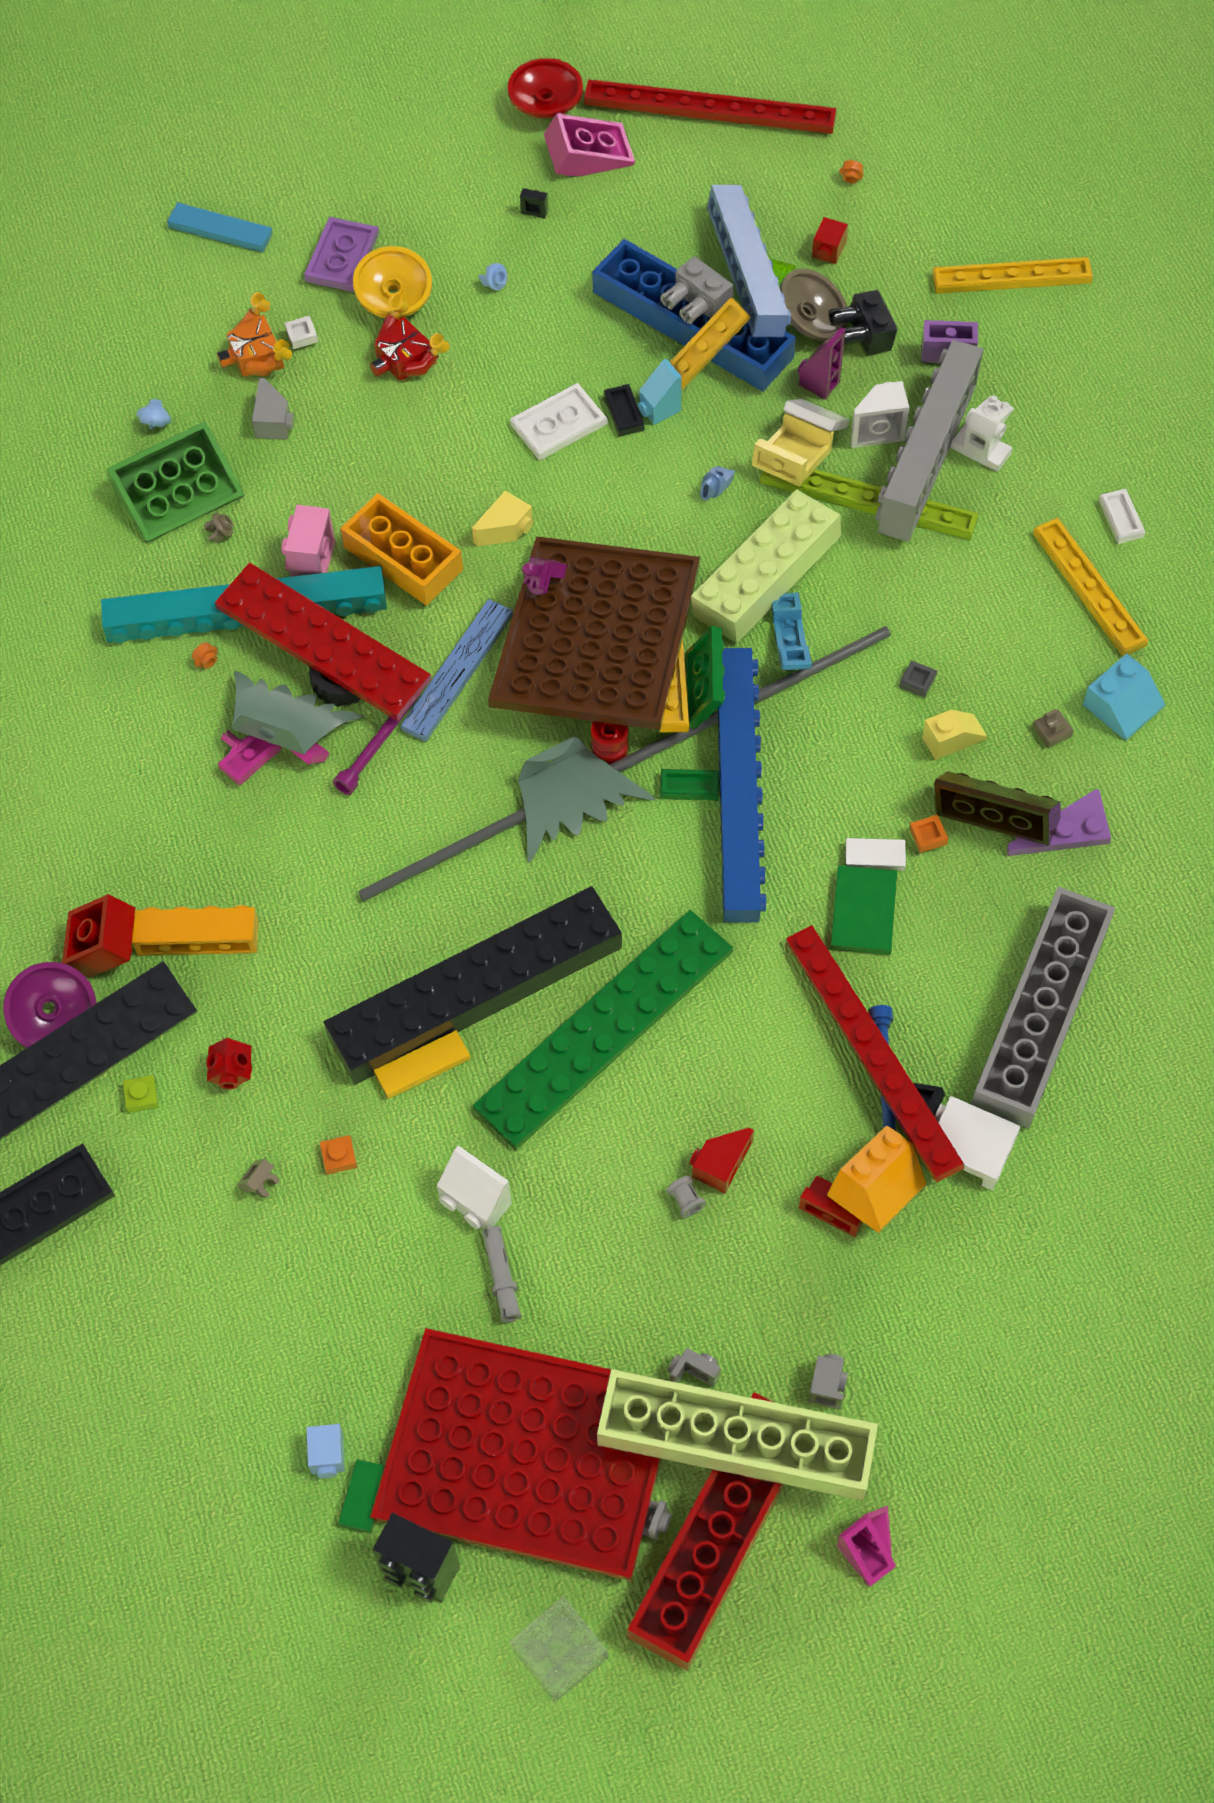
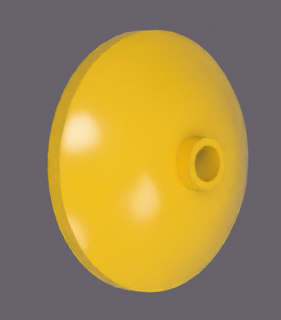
M387 246L371 251L360 260L354 271L353 288L359 303L370 313L386 318L387 314L392 312V309L389 307L390 297L393 295L399 296L400 301L397 307L402 300L408 303V310L398 316L401 318L402 316L406 317L417 312L427 302L432 290V275L427 263L417 253L403 247ZM396 290L397 293H389V291Z

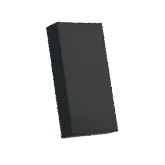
M629 384L603 390L606 404L619 437L645 431L643 419Z

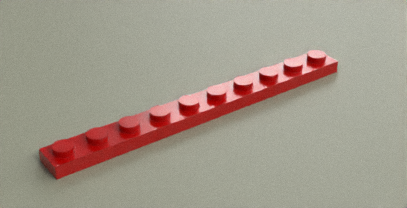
M588 79L584 95V105L829 134H833L837 108L592 79Z
M813 925L787 937L786 943L936 1183L964 1169V1162Z

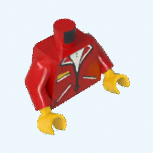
M393 295L389 299V307L392 309V312L387 314L374 345L377 359L371 362L369 366L377 377L389 371L398 380H403L412 376L425 375L437 363L438 353H446L449 350V343L439 333L433 334L429 341L404 316L399 318V314H403L408 310V303L402 300L397 307L400 301V297L397 295Z

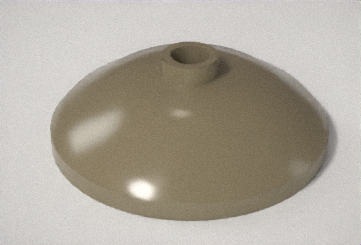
M796 269L784 277L779 289L780 292L784 293L786 308L791 312L790 324L796 330L809 338L826 341L839 328H846L848 323L832 326L829 321L828 313L830 309L847 307L838 288L828 278L810 269Z

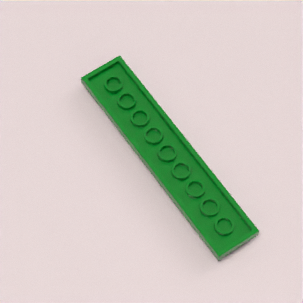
M689 910L473 1104V1110L509 1145L517 1150L732 954L733 947L692 910Z

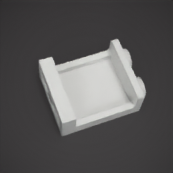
M950 1096L946 1106L940 1104L935 1118L964 1162V1169L962 1170L982 1178L981 1186L993 1191L1021 1126Z

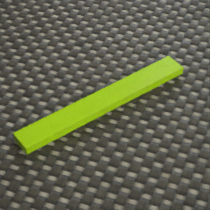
M816 469L800 486L765 471H762L760 483L790 492L799 490L812 498L875 515L879 505L882 504L878 502L882 487ZM927 500L916 526L971 540L979 513Z

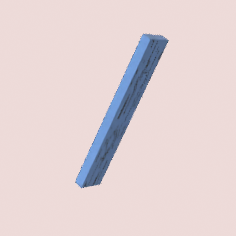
M490 599L487 600L401 724L402 731L427 742L513 617V610Z

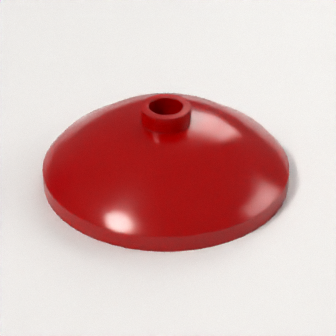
M553 58L534 59L520 65L511 74L507 86L511 103L522 113L537 118H552L556 113L565 114L578 104L583 94V81L579 72L569 63Z

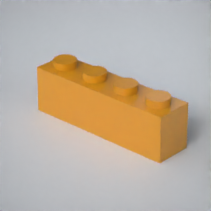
M237 905L233 908L206 906L203 909L176 907L165 910L148 907L144 910H135L132 944L137 956L257 953L259 921L255 907Z

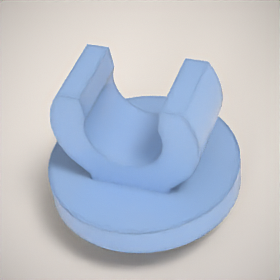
M493 263L486 267V275H479L478 278L483 286H488L493 290H500L506 284L507 271L502 264Z

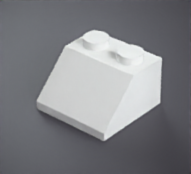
M903 381L885 382L875 385L855 408L851 448L905 441L909 404Z
M457 1146L437 1184L439 1201L448 1210L454 1211L456 1209L465 1215V1221L475 1229L481 1227L486 1230V1228L494 1226L512 1204L509 1181L463 1148Z

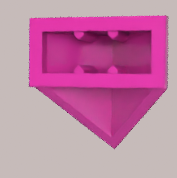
M888 1506L865 1514L842 1532L837 1542V1548L870 1587L896 1567L892 1559Z

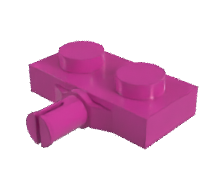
M228 730L226 734L222 735L221 739L232 749L218 765L221 771L240 786L281 750V746L253 736L240 740Z

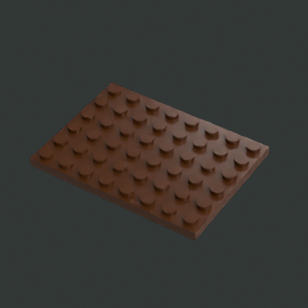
M536 536L530 557L556 560L566 564L564 579L550 577L547 593L543 595L533 594L527 584L522 583L488 698L489 707L661 730L691 605V595L694 592L698 576L700 557Z

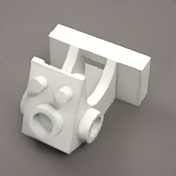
M990 396L976 409L972 408L965 419V425L951 442V448L998 472L1012 453L1013 447L999 440L1007 428L1004 422L1014 408L1009 406V403L998 400L996 396Z

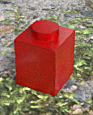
M823 217L813 239L812 257L837 264L847 242L848 224Z

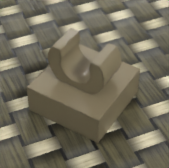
M1058 709L1044 714L1043 717L1035 720L1032 726L1047 748L1072 737L1074 732Z
M266 1159L254 1161L237 1186L245 1193L256 1192L258 1196L265 1198L270 1193L263 1188L264 1181L268 1180L273 1185L278 1184L280 1181L276 1175L270 1173L274 1166Z

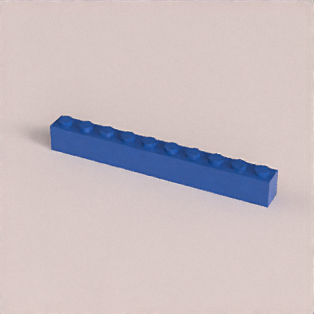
M724 648L722 664L725 667L723 676L725 700L722 706L718 707L723 922H759L760 913L766 912V894H760V884H765V867H760L759 858H764V840H759L758 831H763V813H758L757 806L762 805L763 797L762 787H757V779H761L762 765L761 761H756V753H760L761 737L760 735H755V727L760 726V711L754 710V702L759 701V685L753 684V676H758V659L752 658V648Z

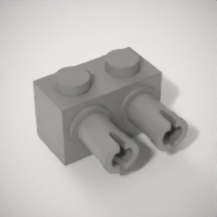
M693 256L676 270V284L663 293L660 298L665 306L668 305V309H673L683 299L687 300L689 304L680 310V315L684 321L687 320L688 324H692L703 313L711 319L730 297L733 298V284L696 256Z

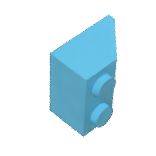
M1126 653L1088 686L1083 706L1126 741L1164 708L1165 703L1149 671Z

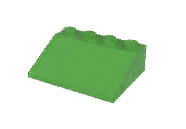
M206 421L107 468L106 473L119 500L146 543L245 495Z

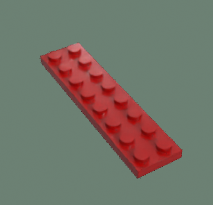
M250 562L214 602L216 608L396 721L401 718L432 680L429 672Z

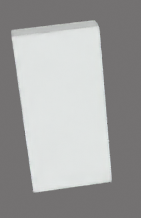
M1122 489L1101 494L1098 501L1117 543L1120 544L1144 538L1145 530L1127 490Z
M846 838V866L905 871V840Z

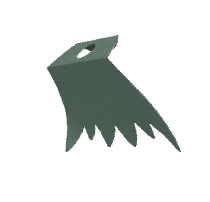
M234 671L236 701L231 729L305 754L332 729L348 721L365 717L364 715L349 711L331 712L334 704H324L315 708V695H302L292 698L290 689L284 684L277 686L269 692L268 686L263 679H260L254 685L247 676Z
M572 737L527 759L521 769L518 783L522 793L526 816L528 863L531 862L536 854L546 830L552 840L556 839L560 821L573 834L579 835L583 822V812L595 819L607 821L604 799L614 804L625 805L620 794L647 800H655V798L593 754L577 737ZM555 759L554 761H552V762H550V763L544 762V761H550V760Z

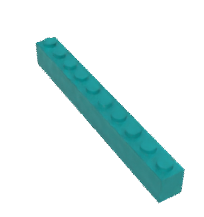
M381 566L276 578L336 616H348L363 612L375 613L379 610H387ZM230 584L101 599L102 628L108 643H123L127 640L136 639L148 640L154 637L169 635L180 636L195 632L207 633L211 630L237 629L245 626L221 612L215 606L214 602Z

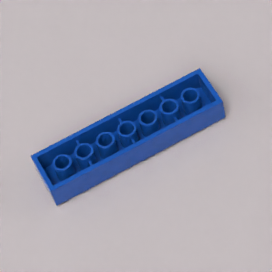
M623 239L592 271L593 293L684 346L710 320L703 313L692 324H688L687 320L684 321L681 318L680 310L689 304L685 299L681 300L673 309H668V305L665 306L660 297L676 284L677 269L626 239ZM747 322L712 358L711 362L764 392L794 359L796 337L786 331L784 337H753Z

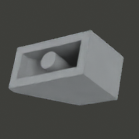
M259 378L252 417L255 438L287 440L289 429L294 427V413L289 411L288 401L265 378Z

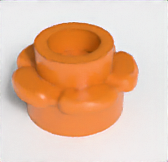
M847 160L843 163V167L839 169V174L843 175L844 181L856 183L858 180L863 179V165L854 160Z
M208 642L199 645L191 656L195 661V666L200 668H210L218 659L217 647L211 646Z

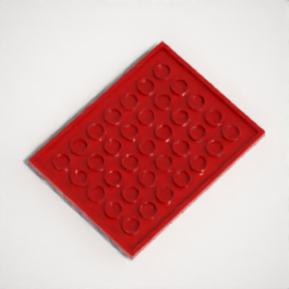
M425 1328L371 1518L374 1521L387 1523L393 1512L442 1537L632 1581L661 1458L598 1445L597 1432L611 1369Z

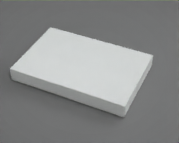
M576 383L512 417L510 424L540 461L607 425V417L579 383Z

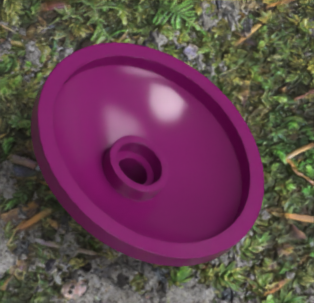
M43 962L24 969L13 979L5 993L3 1014L7 1028L12 1036L20 1044L28 1048L97 1004L90 982L81 972L63 963ZM46 1002H51L54 1005V1011L50 1014L43 1011V1005Z

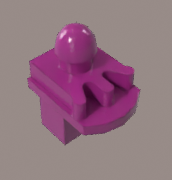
M530 557L529 562L522 567V573L525 575L523 583L527 584L533 594L543 595L547 593L550 577L564 579L567 565L556 560Z

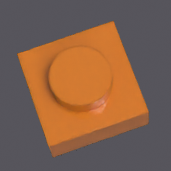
M938 814L910 823L909 830L920 853L948 845L949 838Z
M350 1135L320 1142L327 1175L357 1168Z

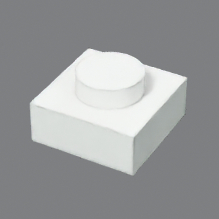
M310 316L284 323L293 349L318 342L317 333Z

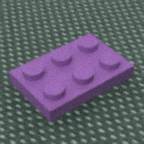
M329 217L305 271V282L354 292L353 275L355 268L360 260L373 250L379 236L378 227Z

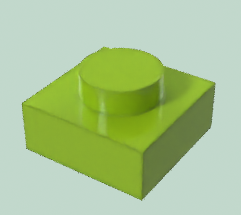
M154 1075L123 1080L125 1105L128 1113L159 1108Z

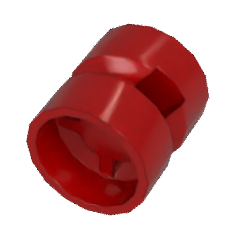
M592 722L591 751L608 765L628 755V726Z

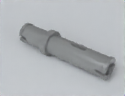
M491 1226L486 1228V1230H482L481 1233L494 1283L492 1293L493 1296H497L501 1321L503 1323H510L522 1317L515 1294L518 1288L516 1282L512 1281L501 1233L502 1229L499 1226Z

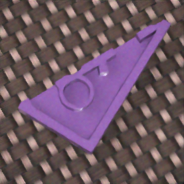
M1099 789L1093 790L1061 810V818L1049 846L1017 838L1008 844V856L1110 844L1111 835Z

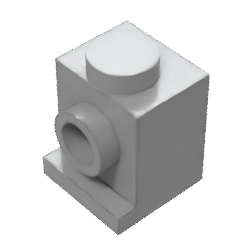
M835 1354L818 1355L808 1402L841 1409L844 1394L839 1392H844L848 1373L842 1372L843 1357Z

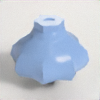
M151 399L147 406L139 409L137 412L140 422L149 425L150 429H155L156 426L163 428L164 425H168L171 422V417L162 407V402L157 399Z

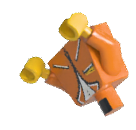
M256 292L250 300L254 308H250L238 325L227 333L229 349L216 353L222 368L236 363L241 375L245 377L251 375L267 377L273 371L284 368L283 359L289 360L292 357V351L288 349L290 344L284 339L276 341L265 316L260 315V312H267L270 309V302L265 299L263 294Z

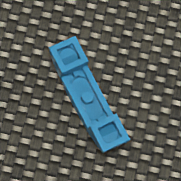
M799 592L784 593L778 601L776 600L772 603L774 634L780 666L782 670L812 668L809 647L806 646L802 624Z

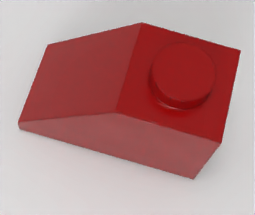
M748 1127L706 1140L702 1149L696 1148L691 1157L689 1165L692 1166V1178L726 1194L753 1143L754 1129Z

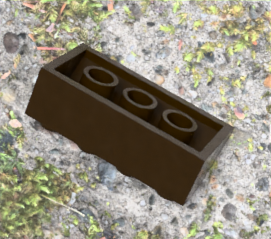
M947 771L936 778L934 782L936 814L938 816L1046 846L1050 845L1061 818L1060 801H1056L1049 796L1030 794L1020 788L1004 787L993 781L971 778L964 773L956 774Z

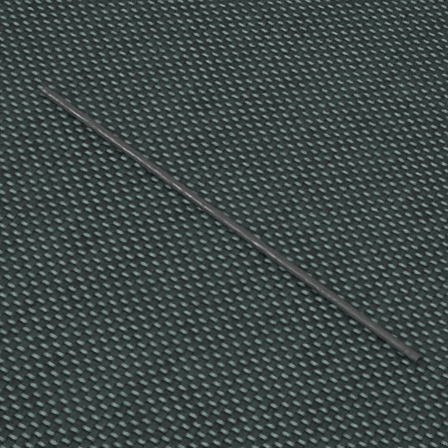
M884 626L813 662L812 668L799 669L759 689V701L754 702V705L888 638L891 635L889 629ZM718 710L713 712L697 729L689 728V732H673L610 764V766L618 772H622L717 724ZM522 808L359 890L358 893L362 901L364 902L525 821V809Z

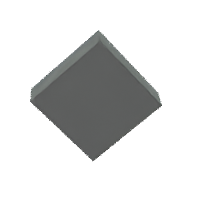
M911 660L900 681L899 687L926 698L937 677L938 671Z

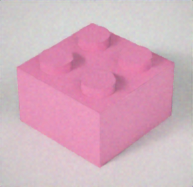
M296 505L294 515H290L288 519V538H284L282 541L281 552L282 555L286 556L285 570L289 571L290 577L327 573L336 542L330 509Z

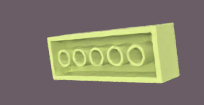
M796 490L691 595L693 617L709 627L712 625L722 628V635L738 643L772 608V603L776 600L778 601L841 537V515L801 491Z

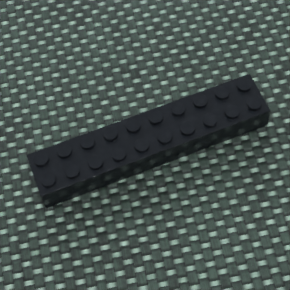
M590 886L323 1021L327 1037L353 1084L356 1085L374 1076L375 1069L456 1030L460 1032L622 949V932L593 886Z

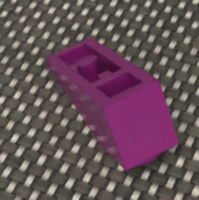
M839 328L808 359H803L798 368V373H800L799 386L825 400L840 383L845 329Z

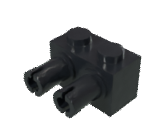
M879 290L854 294L850 306L829 310L828 318L832 326L851 323L853 326L851 328H843L845 329L844 346L860 342L867 355L892 350L898 328Z

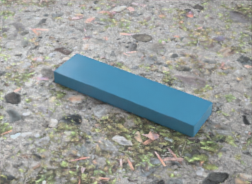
M178 202L167 220L169 228L262 253L273 235L271 227Z

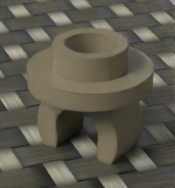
M215 512L212 515V520H209L204 525V528L209 532L215 530L209 536V539L215 543L221 542L225 536L230 537L234 534L232 529L234 524L224 513L221 515Z

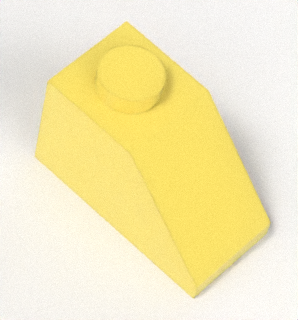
M504 491L472 527L473 543L476 546H485L517 541L523 533L529 532L533 525L532 506Z
M951 709L925 720L922 739L934 759L938 760L986 740L987 735L974 714Z

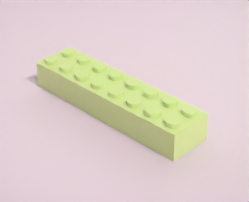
M611 1369L597 1432L598 1445L864 1501L878 1424Z

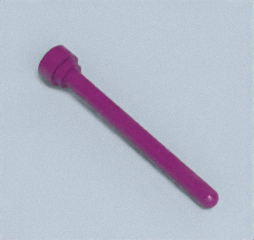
M415 701L398 721L389 716L352 766L337 774L333 779V785L340 792L351 795L358 787L359 774Z

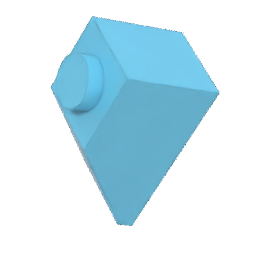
M667 359L658 365L639 390V411L643 417H648L653 425L681 411V376Z

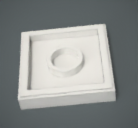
M803 399L788 400L783 409L789 414L829 431L845 429L850 421L846 417Z

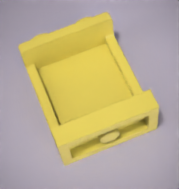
M786 412L783 417L782 427L768 442L759 439L755 443L752 466L800 486L831 453L834 431H829Z

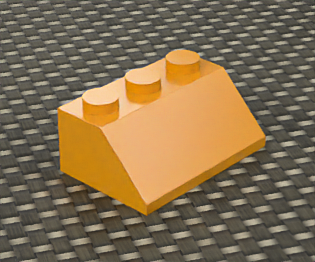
M886 1125L839 1170L827 1196L879 1233L926 1185V1180L913 1144L901 1136L900 1133Z

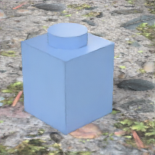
M340 1424L307 1427L308 1467L311 1474L317 1475L318 1478H332L337 1476V1472H345L344 1439Z

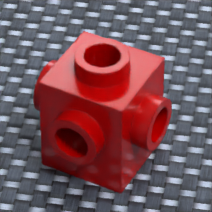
M227 1037L209 1046L206 1060L207 1081L218 1084L220 1088L227 1090L235 1089L238 1085L249 1081L252 1073V1045Z

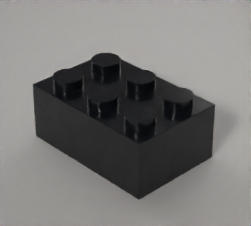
M393 1512L373 1548L377 1564L381 1569L380 1572L385 1575L383 1579L398 1588H402L403 1584L415 1589L413 1593L415 1596L429 1603H432L433 1599L441 1603L443 1602L460 1568L454 1542Z

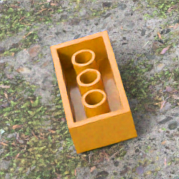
M379 493L340 528L343 546L346 550L371 567L381 566L383 576L426 606L463 571L461 550Z

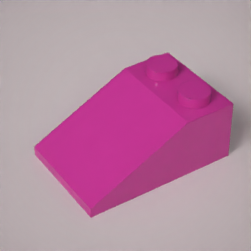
M556 113L544 133L556 174L579 177L633 166L635 163L622 123Z

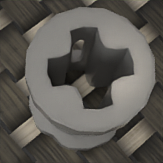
M690 1176L676 1180L666 1189L668 1195L673 1196L679 1205L682 1218L690 1217L706 1206L705 1200L699 1198L693 1188V1180Z

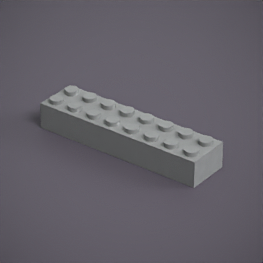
M952 339L948 350L943 349L939 360L941 367L940 369H934L930 382L933 385L931 388L926 387L922 399L924 405L923 407L918 406L913 420L915 426H909L905 436L907 444L905 447L900 446L896 457L898 464L896 467L892 466L887 478V482H889L888 487L883 486L880 491L878 502L882 504L879 505L875 520L879 521L878 533L910 542L949 451L951 442L955 437L977 386L984 348Z
M1057 887L974 1092L971 1105L1030 1129L1109 928L1115 907Z

